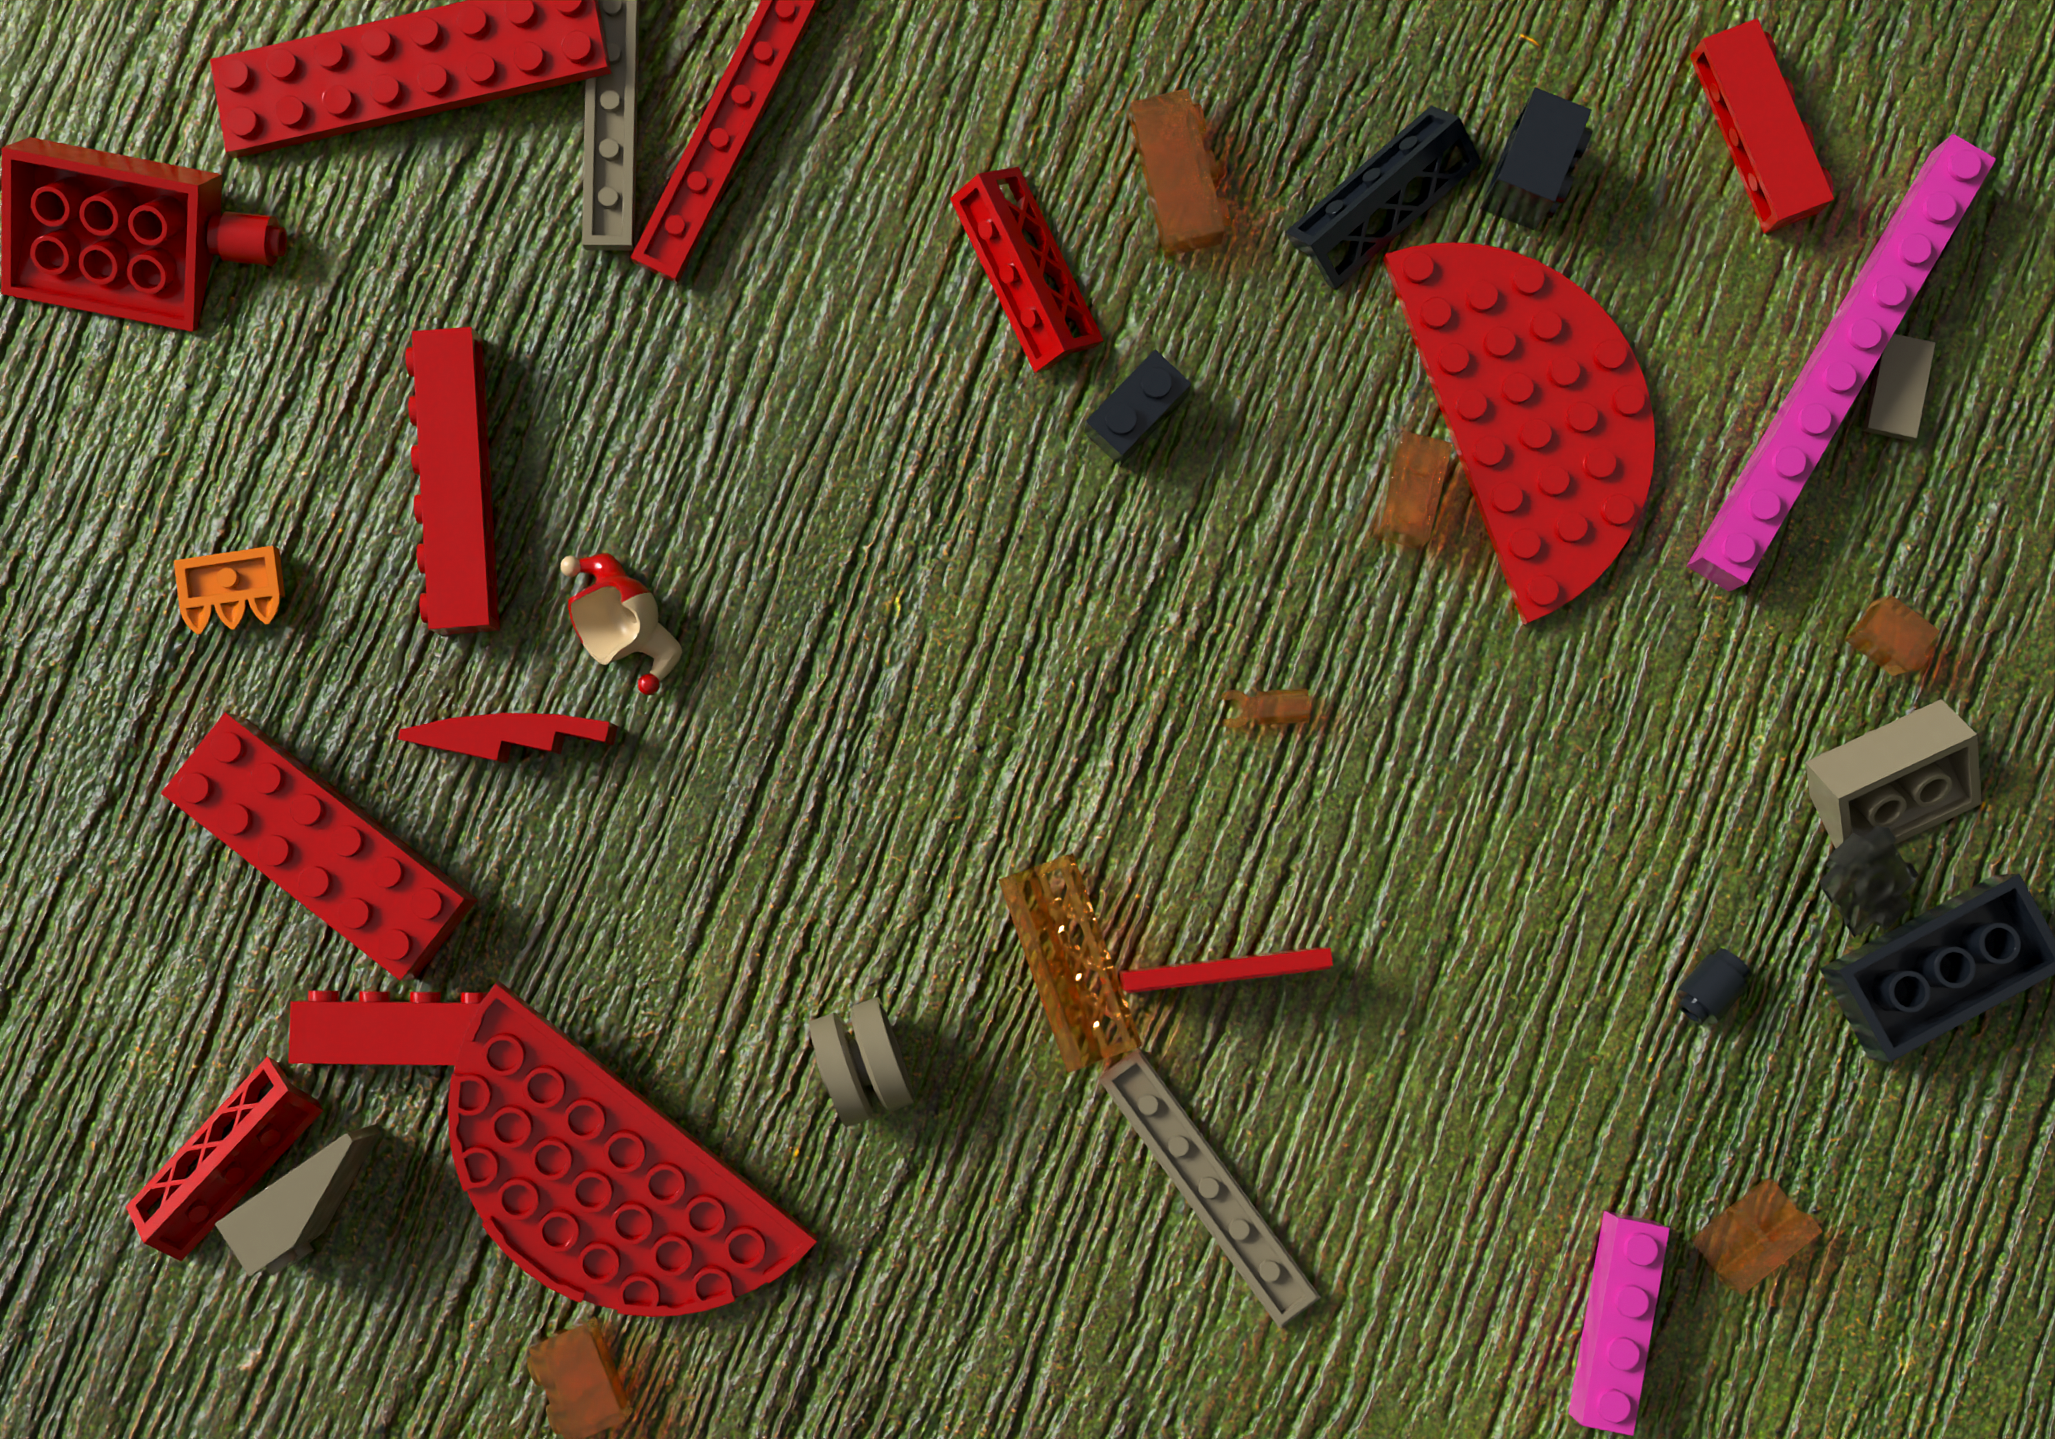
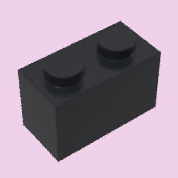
M1155 349L1085 421L1084 433L1117 465L1121 466L1188 397L1192 383Z

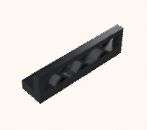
M1431 105L1285 231L1293 247L1313 258L1329 286L1337 289L1482 163L1460 117ZM1456 143L1463 158L1448 171L1440 170L1444 152ZM1416 176L1424 177L1420 195L1412 202H1403L1407 184ZM1379 208L1387 209L1383 227L1375 234H1367L1370 216ZM1342 240L1351 241L1347 258L1334 268L1327 253Z

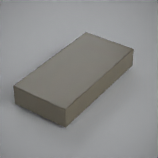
M1898 334L1892 335L1875 364L1862 431L1910 442L1917 438L1935 342Z

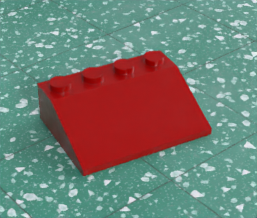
M28 137L2 147L1 294L194 332L198 328L213 255L210 254L207 246V227L213 215L221 216L222 174Z

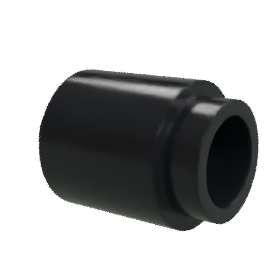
M1719 948L1714 955L1707 954L1676 990L1678 997L1681 999L1678 1007L1687 1017L1700 1025L1705 1021L1717 1024L1748 988L1746 981L1752 975V972L1736 955L1726 949Z

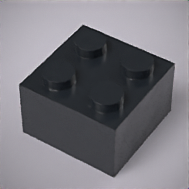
M1535 87L1513 124L1480 209L1532 230L1537 228L1544 216L1552 219L1559 204L1564 203L1575 177L1570 173L1577 159L1582 158L1592 136L1593 130L1585 127L1592 109Z

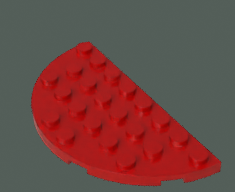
M1463 242L1432 243L1387 253L1383 258V262L1523 625H1526L1550 614L1573 600L1593 584L1612 564L1627 543L1639 520L1648 495L1655 452L1654 418L1650 395L1642 370L1629 343L1605 310L1580 286L1560 272L1535 259L1502 248Z
M498 980L471 1019L458 1052L454 1073L450 1080L448 1100L449 1138L453 1161L464 1192L467 1191L474 1208L483 1220L482 1226L500 1249L524 1272L546 1287L580 1303L584 1300L598 1306L618 1310L617 1313L646 1317L679 1316L702 1312L732 1303L737 1297L758 1288L764 1283L768 1282L769 1284L796 1264L817 1242V1235Z

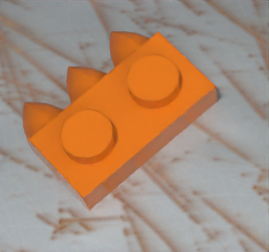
M275 546L174 560L180 612L186 625L197 635H201L207 627L212 614V608H215L219 618L227 627L235 630L244 616L246 603L250 604L252 611L260 621L269 625L278 611L280 598L285 597L280 550Z

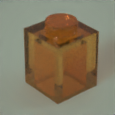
M1889 594L1874 600L1844 640L1894 676L1911 671V669L1914 672L1919 670L1933 654L1935 648L1930 644L1940 630Z

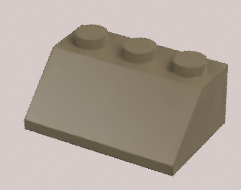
M1942 699L1921 709L1914 710L1904 717L1876 730L1869 731L1863 736L1805 762L1810 798L1841 861L1846 867L1982 804L1977 734Z

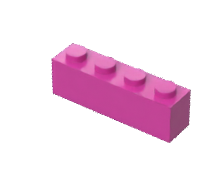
M1604 1211L1568 1412L1582 1426L1634 1436L1670 1229L1654 1220Z

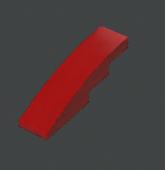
M496 713L448 718L400 729L398 740L508 764L512 744L561 755L565 735L614 745L618 726L607 721L560 714Z

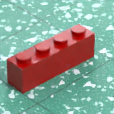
M1756 18L1703 38L1691 53L1690 59L1763 233L1766 234L1819 214L1834 200V197L1832 195L1833 181L1831 175L1824 166H1820L1813 150L1814 136L1812 130L1805 121H1801L1794 105L1795 91L1793 85L1786 76H1782L1775 60L1776 46L1774 40L1767 31H1763L1759 19Z
M309 990L308 1000L291 1001L288 1063L455 1065L465 1031L478 1006L488 992H461L460 1002L441 1001V992L433 991L410 992V1001H390L391 991H359V1000H340V991Z

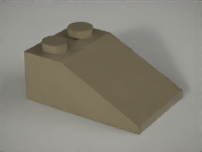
M375 1124L347 1132L215 1223L249 1277L265 1269L272 1276L285 1267L287 1269L314 1251L310 1242L325 1232L380 1134Z

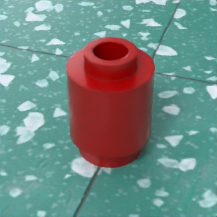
M225 211L222 216L213 215L210 218L207 227V246L211 255L220 256L223 261L273 266L278 257L285 255L287 232L284 227H280L275 216Z

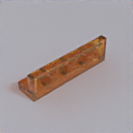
M1073 853L999 879V884L1067 1073L1142 1046ZM1057 869L1061 870L1067 886L1064 900L1053 894L1046 876L1047 873ZM1069 919L1081 925L1085 936L1081 948L1070 942L1066 931ZM1087 966L1096 971L1100 977L1102 987L1099 996L1089 991L1086 987L1083 977ZM1104 1014L1116 1022L1122 1038L1121 1042L1107 1045L1101 1028Z

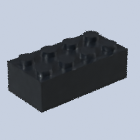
M2020 874L1994 875L1820 968V971L1867 1057L1872 1060L1891 1062L2054 975L2055 937Z

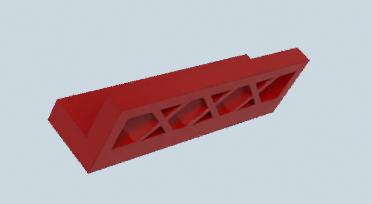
M1019 167L978 173L950 198L1034 373L1050 369L1068 354L1095 348L1104 341ZM999 185H1009L1017 202L1016 205L1005 199ZM1022 228L1034 236L1038 245L1037 249L1026 242L1021 232ZM1044 272L1055 279L1059 287L1058 293L1048 287L1043 277ZM1065 315L1076 322L1081 332V337L1073 338L1064 320Z
M267 1056L125 1206L144 1244L182 1262L214 1228L215 1223L230 1211L324 1111L316 1098L290 1083L277 1061ZM271 1080L274 1087L260 1102L256 1103L259 1091ZM235 1119L232 1131L221 1141L224 1128ZM199 1157L196 1170L185 1179L189 1165ZM163 1195L160 1208L150 1217L147 1210Z

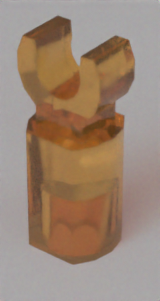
M1307 688L1256 691L1255 697H1248L1244 692L1238 690H1229L1220 695L1221 701H1235L1241 707V715L1238 718H1229L1222 721V727L1227 729H1238L1244 726L1248 720H1257L1258 725L1309 722L1310 710Z

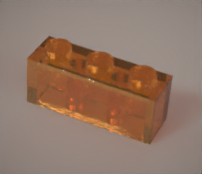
M1188 88L1130 102L1128 119L1164 258L1221 244L1225 232L1224 227L1230 226V214L1225 197H1216L1212 180L1218 179V169L1212 149L1204 151L1200 133L1206 132V123L1201 104H1192Z

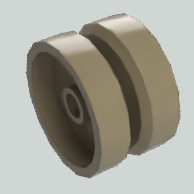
M879 997L852 1007L851 1021L855 1039H852L843 1018L835 1012L809 1021L821 1078L846 1128L872 1118L874 1106L869 1088L871 1084L881 1105L889 1112L915 1103L914 1092L901 1050Z

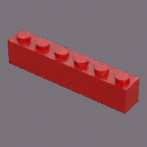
M473 327L412 331V347L406 348L405 359L408 374L410 377H414L415 396L409 397L408 411L411 424L417 426L418 445H412L411 463L414 474L420 475L421 494L414 496L415 518L418 524L423 525V543L417 545L416 552L418 569L421 574H425L426 593H421L419 599L421 619L423 623H428L429 630L439 635L500 631L483 338Z

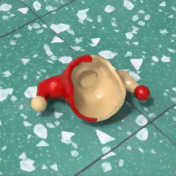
M602 553L578 559L575 556L565 557L561 562V571L565 576L572 578L579 573H585L596 577V582L593 585L581 590L568 599L570 619L583 646L597 662L603 665L622 659L634 652H643L653 657L652 670L650 673L644 674L639 678L638 689L644 695H654L659 690L660 682L680 661L683 651L680 643L672 634L658 623V607L652 593L641 582L629 578L618 560L609 553Z

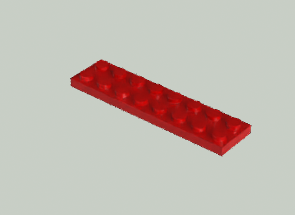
M466 0L210 59L225 151L233 159L612 74L598 0Z

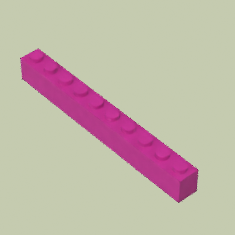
M1955 134L1950 135L1930 153L1688 562V568L1729 592L1748 582L1996 161V158Z

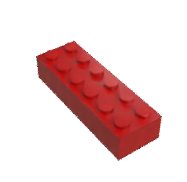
M225 712L161 792L163 796L399 981L416 980L478 900L245 717Z

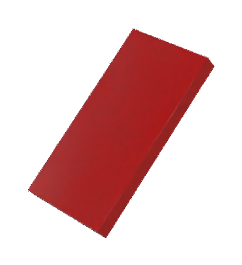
M1312 947L1119 971L1121 989L1127 993L1325 970L1330 969V966H1333L1331 948Z

